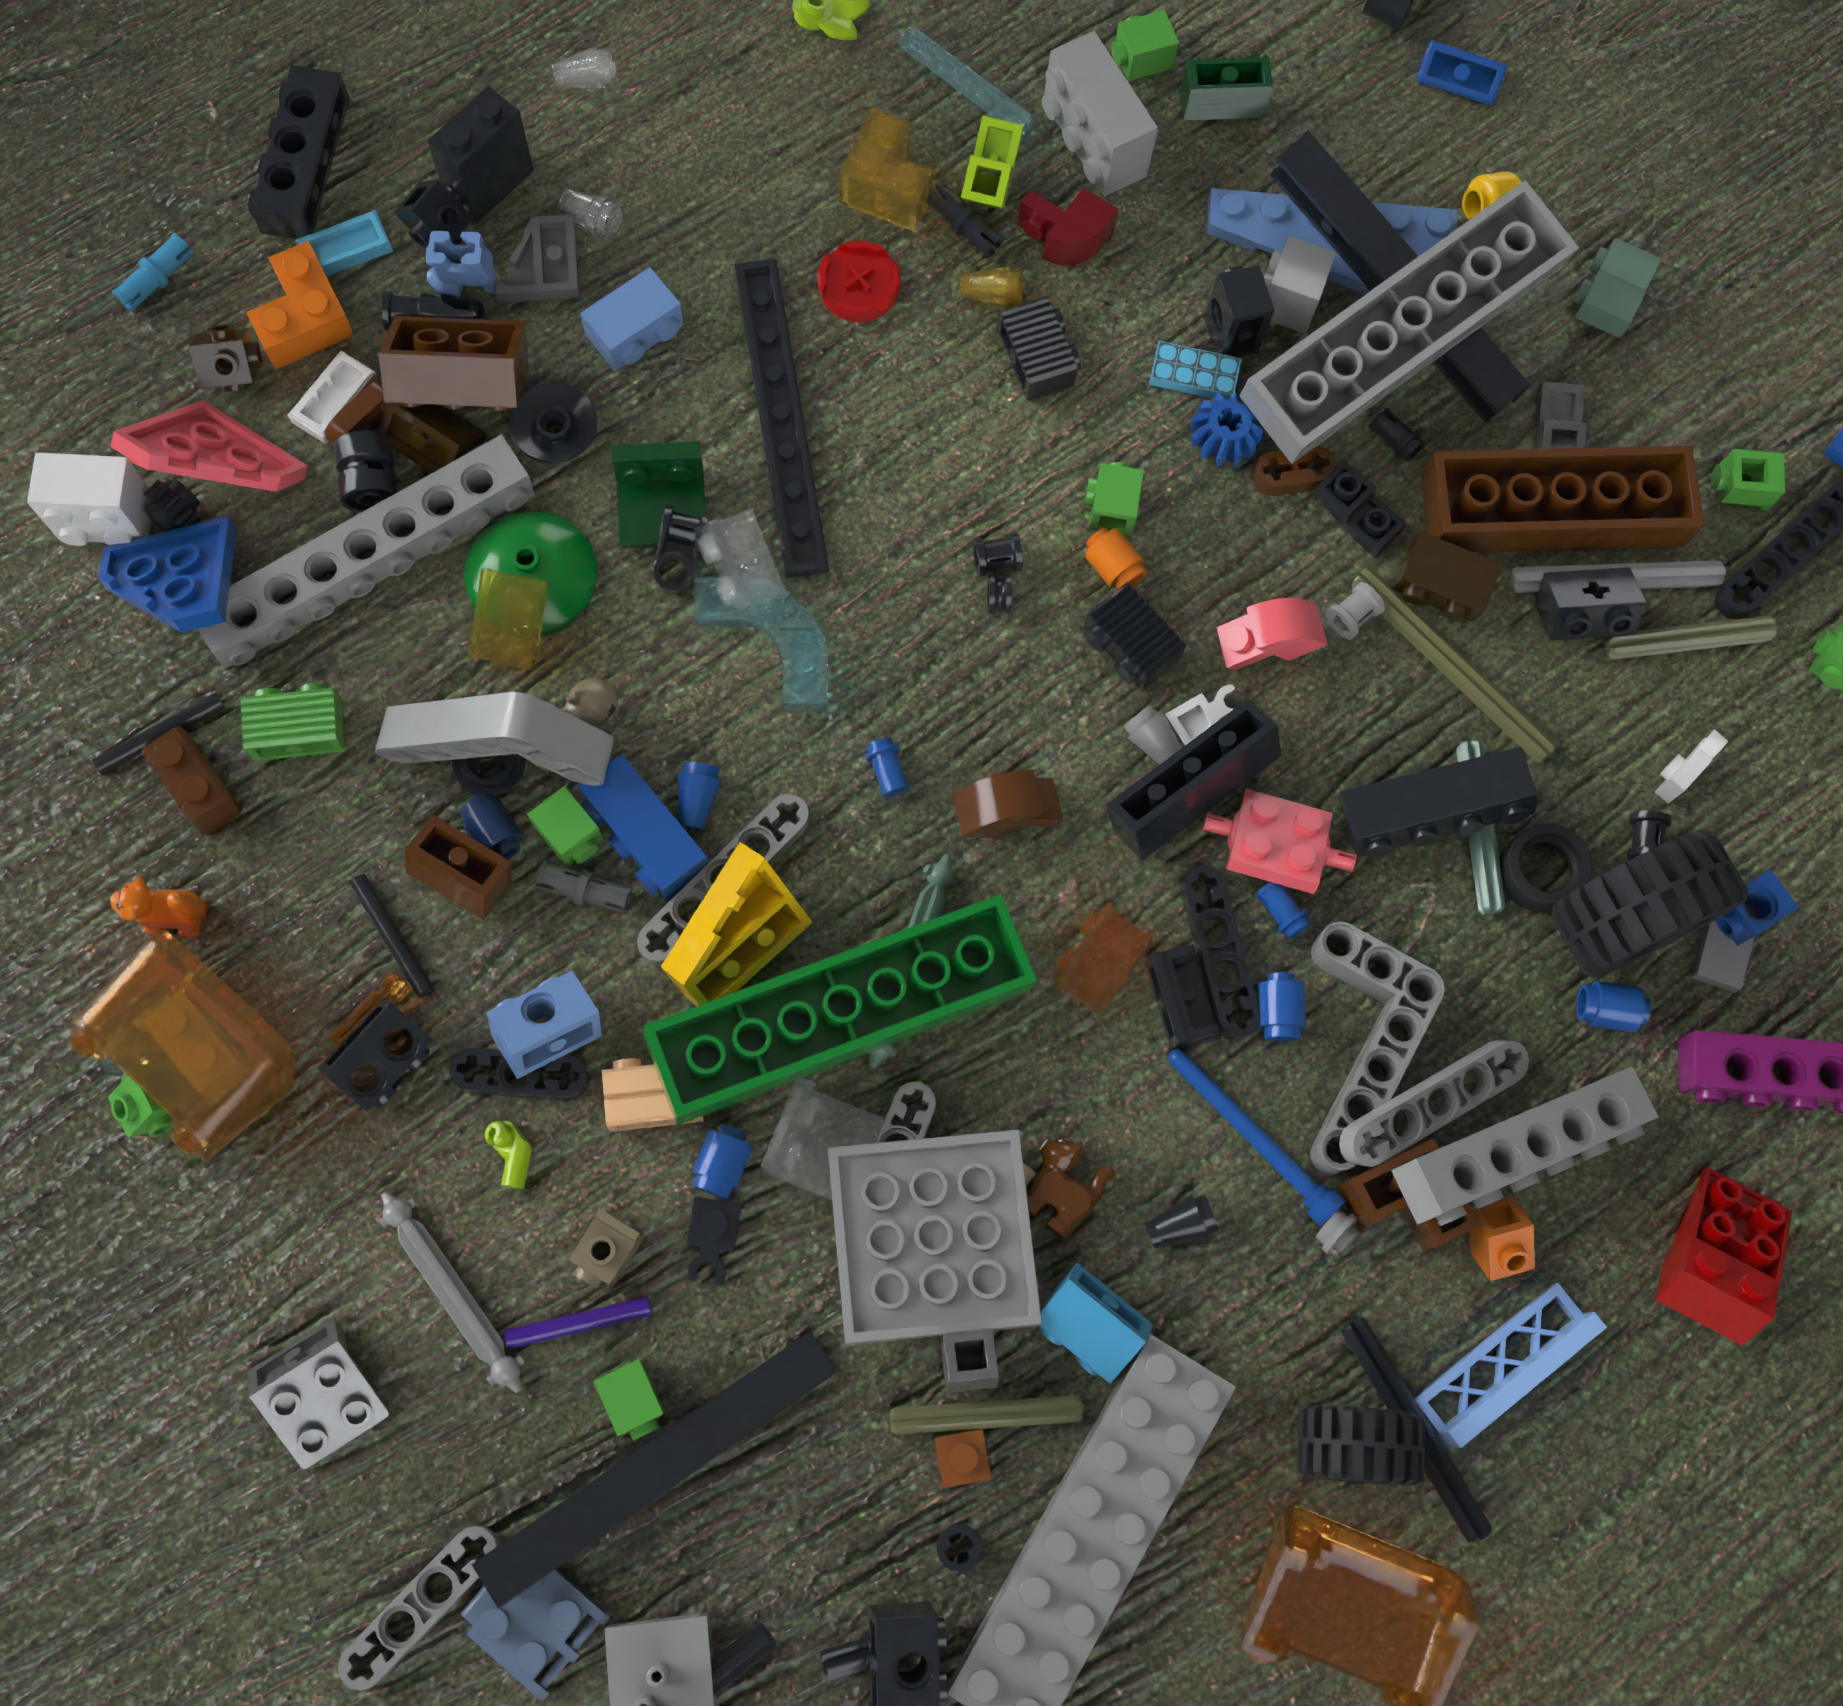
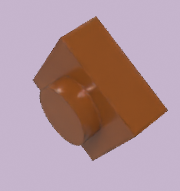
M983 1429L934 1438L942 1488L991 1479Z

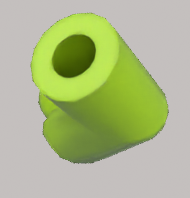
M493 1121L485 1130V1140L505 1160L501 1185L515 1189H524L532 1154L531 1143L515 1124L509 1121Z

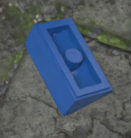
M1430 40L1415 81L1493 106L1508 65Z

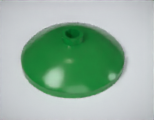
M543 511L517 512L504 516L490 524L473 542L464 566L466 591L476 611L488 623L499 630L520 636L545 635L569 625L582 614L590 603L598 578L595 554L583 532L565 518ZM525 556L534 558L533 562L529 565H521L519 563Z

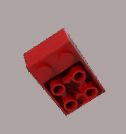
M1706 1166L1702 1171L1663 1262L1655 1300L1743 1346L1774 1319L1792 1210Z

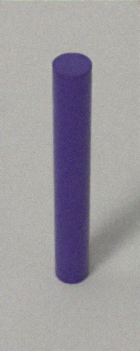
M649 1297L504 1330L506 1347L509 1350L652 1316Z

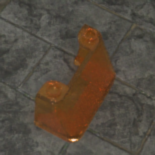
M160 930L145 941L69 1024L71 1035L68 1037V1040L72 1047L85 1059L93 1056L98 1060H103L105 1057H108L170 1115V1122L174 1130L169 1134L177 1147L187 1155H190L192 1152L196 1153L204 1162H207L294 1088L295 1057L285 1039L182 943L165 930Z
M1287 1506L1284 1508L1275 1528L1239 1636V1650L1246 1652L1251 1659L1263 1665L1281 1663L1285 1661L1289 1650L1379 1687L1383 1702L1387 1706H1442L1480 1625L1471 1587L1455 1571L1307 1509Z

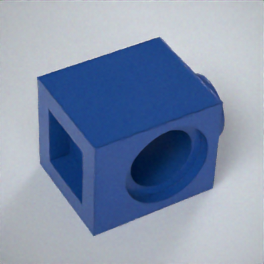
M1771 869L1746 885L1748 888L1746 903L1755 909L1756 919L1746 912L1744 903L1728 914L1716 919V924L1720 931L1728 938H1731L1737 946L1755 937L1799 908Z

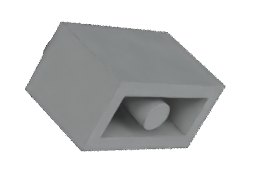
M1288 236L1283 252L1274 249L1264 275V280L1275 309L1270 322L1304 334L1307 333L1337 252L1292 236Z

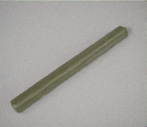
M1371 568L1362 570L1354 578L1352 587L1360 582L1367 583L1373 587L1385 604V611L1381 615L1518 746L1522 747L1535 762H1543L1555 750L1556 743Z

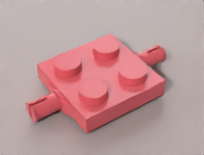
M1245 788L1242 795L1239 811L1233 819L1207 811L1203 822V831L1206 830L1228 837L1227 842L1230 852L1226 869L1311 894H1315L1319 886L1321 873L1325 865L1351 873L1357 854L1331 848L1329 830L1333 813Z

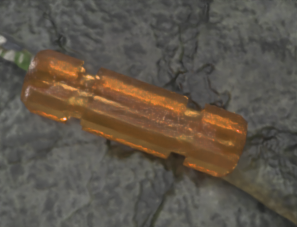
M389 973L379 983L381 988L377 992L373 989L347 1016L349 1021L345 1025L341 1022L331 1032V1041L338 1046L383 997L391 1003L395 1001L400 1003L411 990L409 984L397 973Z

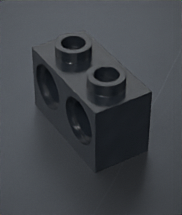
M383 997L324 1060L318 1069L326 1078L368 1112L374 1105L381 1107L392 1097L397 1089L395 1082L407 1069L413 1071L424 1062L430 1053L427 1047L433 1039L393 1003ZM394 1028H404L407 1034L404 1045L397 1050H386L384 1040L387 1033ZM361 1064L373 1065L374 1075L368 1084L364 1086L352 1085L351 1074L357 1066Z

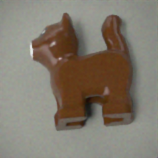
M1067 1138L1059 1140L1047 1139L1042 1144L1039 1151L1042 1156L1043 1166L1035 1176L1031 1188L1026 1194L1030 1216H1037L1045 1205L1054 1210L1055 1217H1051L1046 1222L1048 1225L1046 1228L1062 1241H1065L1075 1230V1225L1079 1221L1086 1218L1092 1212L1104 1194L1107 1181L1115 1176V1170L1111 1166L1105 1165L1096 1170L1089 1186H1085L1070 1178L1067 1174L1078 1164L1083 1144L1081 1142L1075 1144Z

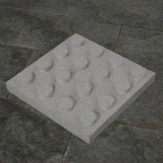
M1019 1130L828 1148L845 1345L943 1336L945 1333L992 1328L994 1331L1034 1327L1042 1324Z

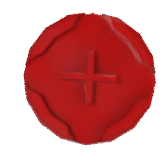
M865 240L847 241L838 245L837 250H834L831 254L829 251L822 258L817 271L818 295L824 306L837 317L851 322L872 321L885 315L895 305L900 293L901 279L898 264L896 261L894 263L893 259L888 255V251L883 247Z

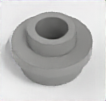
M1339 1209L1316 1235L1315 1238L1323 1244L1322 1250L1326 1254L1330 1253L1334 1248L1342 1253L1359 1234V1231L1353 1227L1358 1220L1353 1213L1348 1216Z

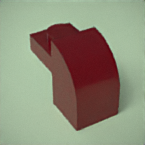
M1084 187L1066 211L1029 190L1020 204L1018 226L1023 228L1024 232L1031 238L1041 239L1045 242L1043 259L1059 265H1075L1091 259L1100 251L1114 232L1119 209Z

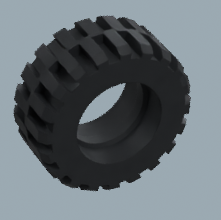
M1700 829L1640 854L1636 858L1613 868L1609 872L1589 881L1584 886L1577 888L1554 904L1552 920L1581 972L1594 978L1627 965L1634 960H1638L1728 914L1747 901L1748 888L1718 836L1706 829Z

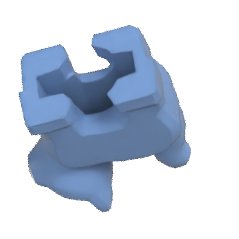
M448 231L431 232L429 245L426 247V263L428 266H432L427 272V281L430 286L439 294L452 295L461 298L463 285L482 286L487 293L495 294L497 282L493 266V255L484 246L483 238L478 232L462 231L460 236L467 245H454Z

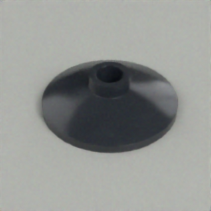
M551 382L537 385L521 395L517 408H512L509 426L516 446L526 456L543 463H562L578 457L590 446L597 431V415L592 402L581 390L568 384ZM553 426L563 428L558 433H548L549 429Z

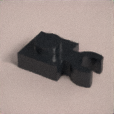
M694 1197L686 1245L687 1247L700 1248L699 1255L691 1261L688 1268V1277L691 1282H697L699 1269L703 1265L709 1264L716 1269L714 1284L719 1286L723 1284L726 1270L723 1262L720 1260L721 1251L735 1253L742 1211L741 1203Z

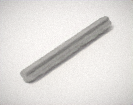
M1721 561L1515 567L1511 570L1510 587H1512L1515 593L1539 592L1543 575L1547 572L1630 567L1640 589L1721 586L1724 583L1726 567L1723 566Z

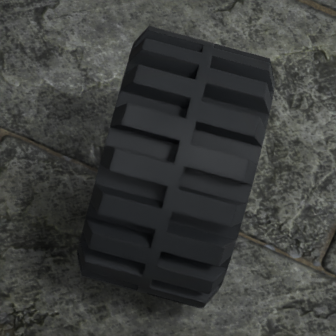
M1310 1405L1299 1410L1297 1472L1305 1477L1401 1486H1415L1424 1482L1425 1419L1408 1411L1357 1406Z

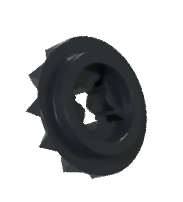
M518 754L497 755L498 763L505 770L491 768L488 774H485L483 777L484 769L476 758L452 760L454 775L464 789L469 791L474 797L481 793L489 792L493 798L504 792L511 793L513 786L519 779H523L525 762L527 761L526 758ZM491 756L476 757V758H478V759H481V758L489 759Z

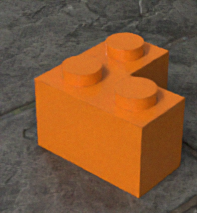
M309 240L268 257L286 295L246 312L275 370L354 336L348 319Z

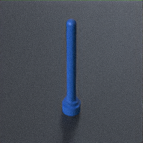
M1174 1049L1169 1053V1063L1306 1199L1303 1202L1309 1209L1306 1213L1320 1227L1347 1201L1334 1187L1328 1189L1323 1183L1319 1186L1183 1050Z

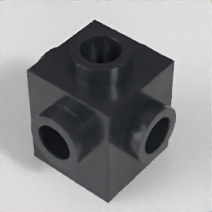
M438 179L419 182L394 212L410 229L408 233L412 240L424 249L429 245L432 231H448L452 243L459 245L463 241L460 236L462 231L467 232L465 228L474 218L464 208L465 202L461 196L454 190L445 187Z

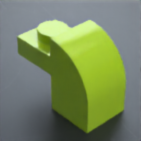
M982 115L974 155H970L961 195L962 200L1004 209L1013 180L1014 167L1024 128L1023 125Z

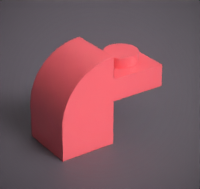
M1279 598L1247 607V615L1216 627L1226 667L1234 671L1272 655L1291 661L1328 645L1318 606L1302 598Z

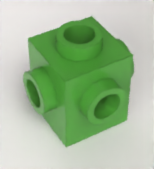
M172 1059L152 1065H140L128 1070L121 1076L122 1082L107 1097L111 1103L112 1114L121 1123L128 1139L146 1133L150 1137H157L169 1132L177 1126L176 1119L195 1100L178 1066Z

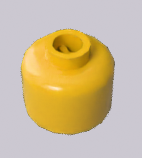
M1509 171L1477 176L1470 182L1463 195L1462 208L1465 216L1470 220L1522 181L1516 174Z

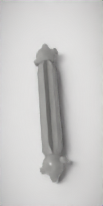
M388 1191L381 1194L384 1208L383 1217L378 1219L379 1223L383 1228L387 1225L397 1227L398 1241L477 1357L491 1365V1375L486 1378L490 1386L492 1387L497 1383L507 1386L515 1393H518L522 1390L519 1375L520 1366L525 1363L520 1355L516 1358L505 1355L504 1341L424 1224L411 1218L412 1208L417 1206L414 1200L410 1198L406 1201L396 1198Z

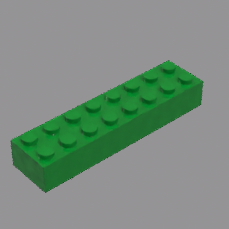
M999 894L644 1025L643 1036L676 1125H680L1029 992L1037 979L1002 895Z

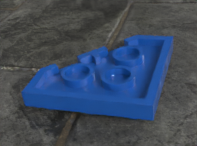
M226 516L133 539L130 543L103 547L98 578L111 593L181 633L223 623L226 619L237 528L230 517Z

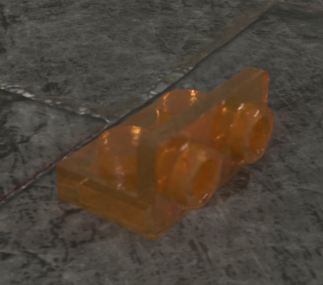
M1110 902L1106 904L1101 913L1093 908L1079 930L1080 933L1085 935L1082 943L1077 950L1068 946L1054 968L1061 973L1055 986L1101 1016L1152 938L1147 933L1113 913L1116 906Z

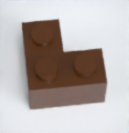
M1434 1138L1337 1186L1341 1195L1347 1200L1346 1204L1351 1214L1353 1213L1358 1218L1356 1223L1359 1229L1402 1210L1423 1252L1439 1247L1481 1225L1469 1203L1463 1205L1467 1213L1466 1215L1439 1226L1436 1218L1417 1225L1391 1170L1439 1149Z

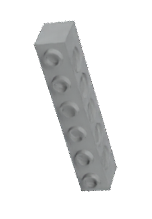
M1630 1066L1416 1158L1391 1171L1417 1225L1436 1218L1439 1226L1466 1215L1467 1213L1463 1207L1466 1203L1473 1201L1476 1209L1482 1208L1504 1198L1500 1190L1504 1186L1510 1185L1513 1193L1540 1182L1536 1172L1545 1169L1550 1177L1575 1166L1576 1164L1572 1156L1581 1153L1584 1161L1611 1150L1607 1142L1609 1139L1615 1137L1618 1145H1621L1644 1135L1645 1132L1641 1125L1659 1118L1633 1066Z

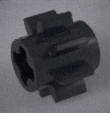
M158 479L143 493L150 500V504L143 511L164 532L194 525L201 520L194 511L201 504L200 501L177 479L169 486Z

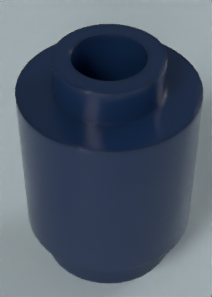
M485 792L471 798L460 808L459 814L463 818L461 825L469 837L507 860L514 857L520 851L521 847L519 844L522 842L524 834L500 799H494L491 793Z

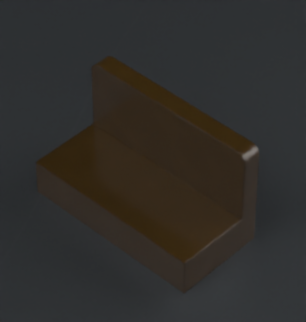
M388 403L378 430L379 433H383L390 438L392 448L431 473L464 456L466 449L483 443L486 437V433L451 410L436 404L403 407L399 403Z

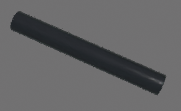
M215 692L94 758L92 761L99 773L104 775L142 754L145 746L174 727L181 726L183 730H186L221 711L225 706Z
M366 874L356 876L349 884L418 998L429 995L434 991V986Z

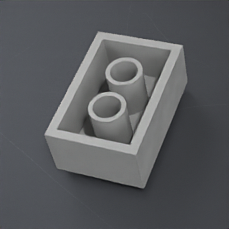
M1092 31L1051 50L1048 71L1045 74L1046 85L1044 96L1042 97V106L1047 117L1050 120H1055L1062 130V136L1067 148L1071 152L1075 151L1082 161L1083 170L1091 184L1096 183L1105 197L1147 177L1158 127L1096 32Z

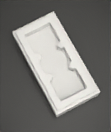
M340 351L288 414L290 421L327 444L328 440L325 438L324 433L331 419L368 385L378 381L377 374L343 351Z

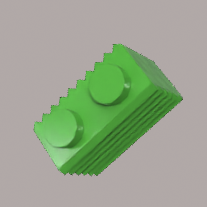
M309 683L301 686V691L283 693L282 690L277 688H262L255 691V696L241 697L242 744L244 750L253 761L278 760L279 758L287 759L289 757L296 758L298 756L305 757L307 755L314 756L316 754L323 755L334 752L342 753L345 751L342 699L336 690L322 683Z

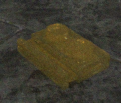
M488 568L481 569L468 658L483 659L488 662L527 670L535 669L549 581L508 572L494 571Z

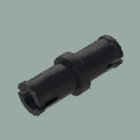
M944 181L937 184L935 188L939 191L938 194L946 201H943L932 190L926 199V203L932 206L951 224V230L957 236L963 235L983 253L985 258H990L995 251L985 238L999 249L1005 237L979 216L980 210L974 204L967 205Z

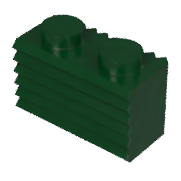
M1240 55L1237 59L1233 56L1229 59L1225 56L1221 59L1216 56L1210 59L1207 56L1204 60L1200 57L1196 60L1190 57L1187 60L1180 88L1183 120L1265 118L1271 93H1273L1270 58L1266 55L1262 58L1258 55L1254 58L1249 55L1243 58Z

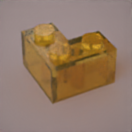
M871 107L839 173V203L916 232L928 207L926 199L932 191L933 170L905 160L909 152L910 121Z

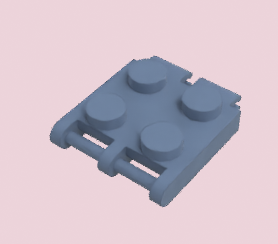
M558 1569L552 1571L499 1609L483 1585L460 1613L472 1625V1628L466 1635L541 1701H544L549 1695L550 1691L547 1688L569 1661L575 1663L581 1654L578 1652V1649L599 1623L604 1626L611 1618L605 1610ZM587 1614L592 1616L571 1643L566 1641ZM558 1651L561 1656L539 1681L536 1677Z

